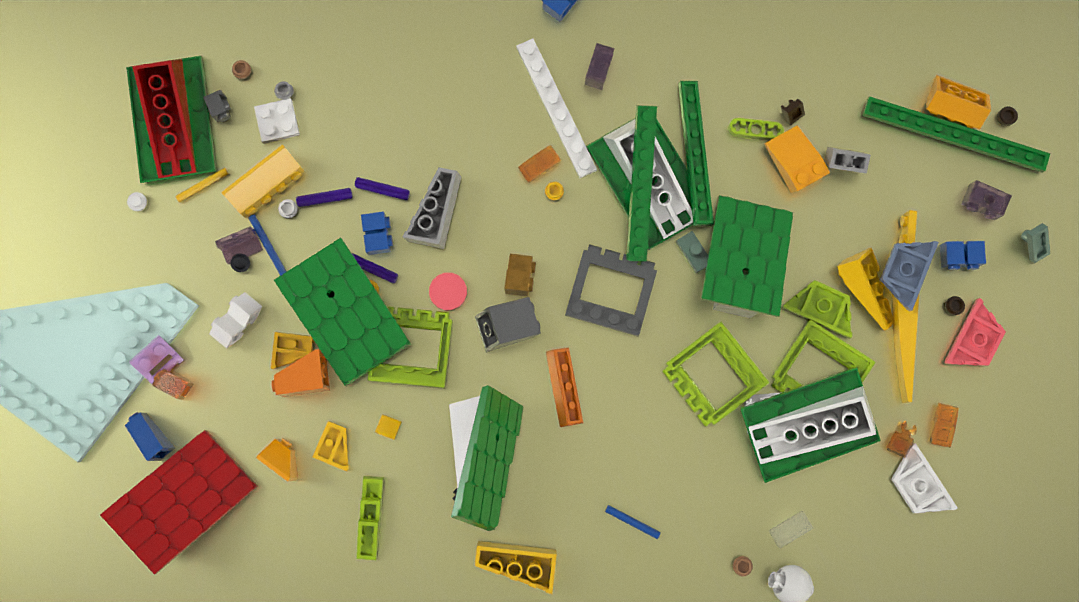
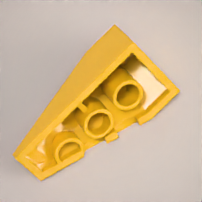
M868 248L843 260L837 266L838 273L845 285L885 331L893 325L894 320L889 301L883 296V288L885 286L879 281L877 274L880 271L879 264L872 248Z

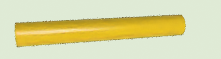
M223 168L175 197L178 202H181L229 173L226 168Z

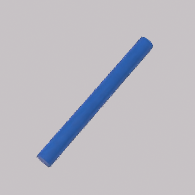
M255 214L249 216V221L280 276L287 271Z

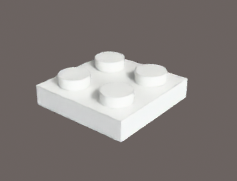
M291 98L254 106L263 144L300 135Z

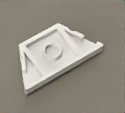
M916 443L911 444L891 480L912 513L958 509Z

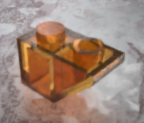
M164 368L156 373L153 379L155 381L152 384L157 389L180 400L185 398L194 383L176 371Z

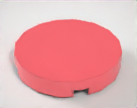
M442 273L432 280L429 287V296L437 308L444 311L455 310L465 302L467 287L459 275Z

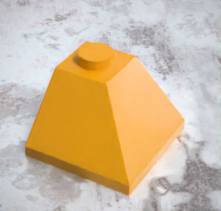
M274 439L257 455L256 458L287 482L298 479L295 450L291 448L292 444L286 439Z

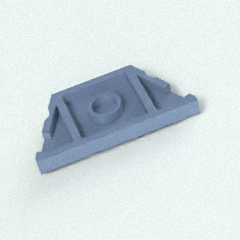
M937 241L926 243L913 242L909 244L896 243L892 248L880 280L908 311L913 310L939 243Z

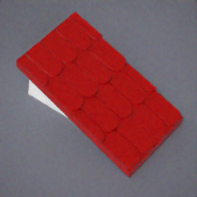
M204 430L130 491L120 497L102 512L100 516L155 575L255 490L258 485L211 434Z

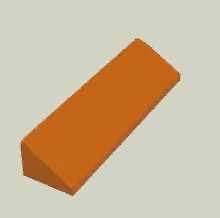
M569 347L547 351L546 357L560 427L581 424L583 419Z

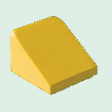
M382 414L375 433L395 440L402 422Z

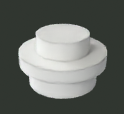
M135 192L128 197L127 204L133 211H141L146 207L147 199L142 193Z
M286 199L279 204L278 211L282 217L292 218L297 214L298 207L294 201Z

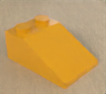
M798 125L764 143L790 193L797 192L830 173L822 156Z

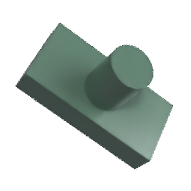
M1041 223L1032 230H1025L1022 233L1021 238L1028 243L1029 260L1036 263L1050 254L1048 226Z
M693 231L676 240V244L695 273L706 268L708 254Z

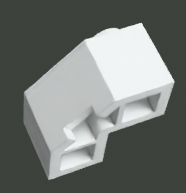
M245 292L239 297H233L229 302L228 312L221 318L217 317L211 324L212 329L209 335L226 349L244 334L242 331L249 323L253 324L262 308L258 302Z

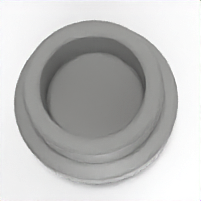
M282 81L276 85L274 92L277 98L286 100L293 95L294 90L292 85Z

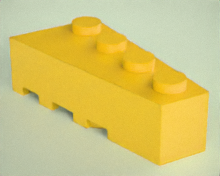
M478 541L475 566L552 594L557 553L556 549Z

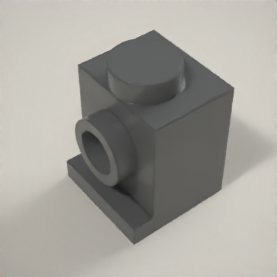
M222 90L204 96L209 112L216 122H224L231 117L228 111L231 108Z

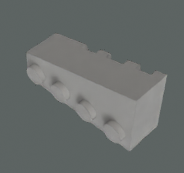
M438 168L424 199L419 204L420 207L417 213L413 216L408 230L403 235L406 241L444 249L461 181V175L458 171Z

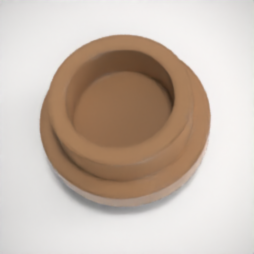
M236 61L232 66V73L238 79H245L250 75L251 67L246 61Z
M739 556L733 562V570L739 576H747L753 569L751 560L745 556Z

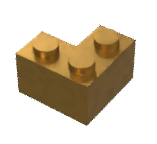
M510 253L504 287L505 294L528 297V293L533 291L534 278L531 277V273H535L536 262H533V256Z

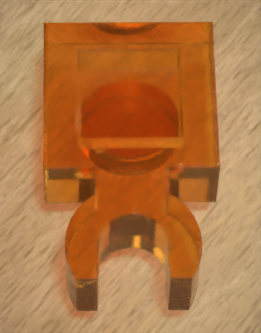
M906 421L901 424L902 432L895 431L887 446L888 451L904 458L907 457L914 443V439L911 436H914L917 432L916 425L911 430H906Z

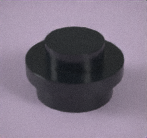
M238 253L231 258L230 265L234 271L244 272L250 266V259L247 255Z

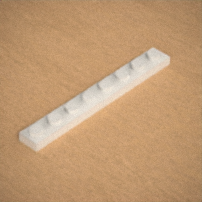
M532 38L517 45L516 48L579 178L596 172L597 168L534 39Z

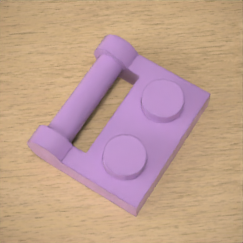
M158 335L132 358L129 363L155 387L165 374L177 363L180 364L184 361V359ZM170 354L172 358L154 375H151L149 372Z

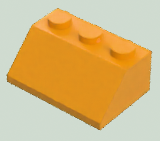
M936 75L926 101V109L934 115H943L950 121L964 123L968 128L981 129L991 112L990 95Z

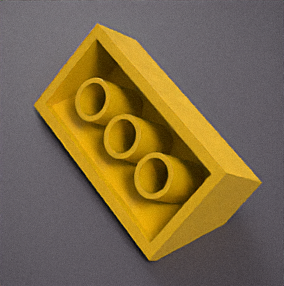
M282 144L221 193L246 218L247 216L254 215L257 212V208L262 204L269 203L272 200V196L277 192H283L291 181L298 180L304 170Z

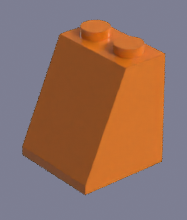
M313 350L276 373L274 380H272L273 392H276L278 396L288 397L330 391L327 359L321 350Z

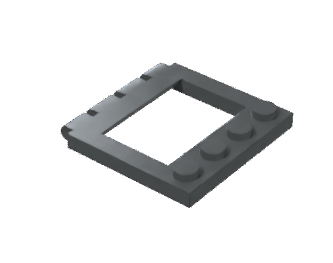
M589 244L588 251H583L565 316L639 337L657 270H654L655 263L642 261L641 265H637L638 261L626 260V254H624L622 260H619L620 253L608 249L605 250L604 255H601V247ZM590 263L644 278L635 315L580 300Z

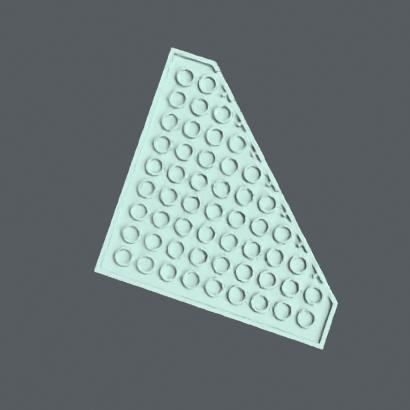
M162 283L0 310V405L75 461L81 462L145 378L129 361L158 335L170 345L199 305L170 284Z

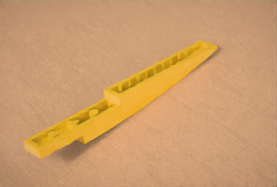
M909 210L902 215L900 225L903 227L899 243L909 244L915 242L917 211ZM892 294L893 334L902 403L912 402L919 295L913 310L908 311Z

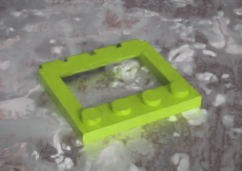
M387 306L400 327L441 331L437 369L382 363L368 372L367 380L371 382L445 389L453 320L449 319L450 312L436 311L435 318H433V311L417 309L416 316H413L414 309L398 307L397 314H394L395 307Z
M808 320L772 375L774 381L771 386L782 393L786 388L792 390L804 386L789 376L787 372L807 342L848 369L857 367L862 383L876 362L817 323Z
M722 322L718 323L667 362L666 365L668 367L662 371L670 382L675 378L679 380L673 386L682 397L688 393L690 394V397L685 401L694 413L701 408L703 412L697 415V417L705 427L710 423L713 425L718 423L770 383ZM710 342L715 345L747 386V388L718 410L714 408L681 365Z

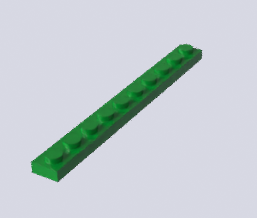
M870 96L867 98L862 116L1042 173L1046 171L1051 154Z

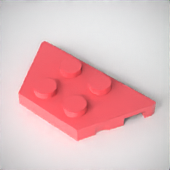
M976 299L944 361L945 364L989 366L1006 331L1001 324L997 323L992 312L986 309L982 299Z

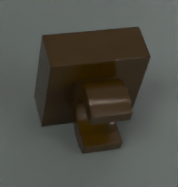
M799 99L795 101L789 100L787 107L781 106L785 121L789 125H792L805 115L803 102Z

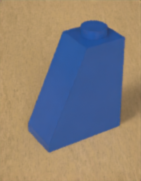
M137 412L129 417V422L125 424V427L147 461H161L175 449L147 413Z

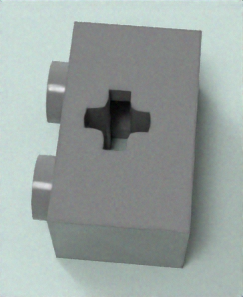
M827 147L824 162L829 168L867 174L871 155L864 152Z

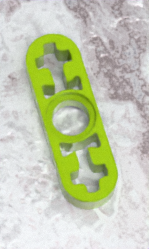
M745 118L733 119L728 127L729 133L732 136L769 141L784 133V127L778 122ZM736 123H738L739 127L743 128H740L739 131H736V128L733 126H735ZM746 124H749V126L747 127V133H745ZM751 126H760L761 133L754 134L751 131ZM765 126H767L766 130H769L766 132V135H764ZM774 127L776 128V131L779 132L776 134V136L773 135V132H771V130Z

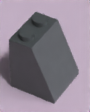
M529 297L487 307L475 316L486 352L534 338L541 334L540 323L536 319L535 308Z

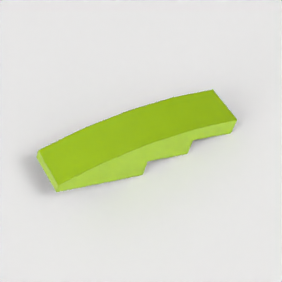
M363 477L360 519L358 521L357 559H377L384 477Z

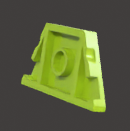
M814 280L782 306L783 309L807 320H812L848 339L852 338L850 296Z

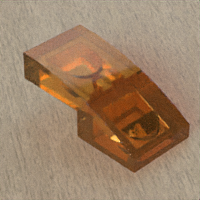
M549 145L518 168L525 179L531 183L543 172L549 171L558 164L561 158L554 148Z
M938 403L933 419L935 425L930 437L931 444L951 448L957 424L958 407Z

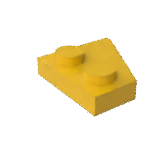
M275 332L271 369L295 362L312 352L313 338L308 335Z
M328 421L312 457L348 471L346 428Z

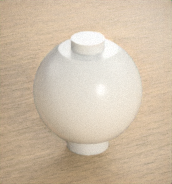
M786 565L777 572H772L768 579L769 587L773 588L775 596L781 602H806L814 592L813 582L809 573L797 565Z

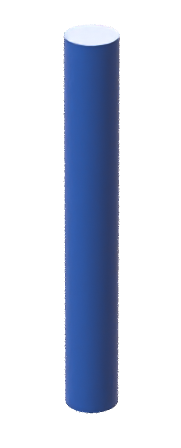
M610 505L607 506L606 513L656 539L659 538L661 532Z

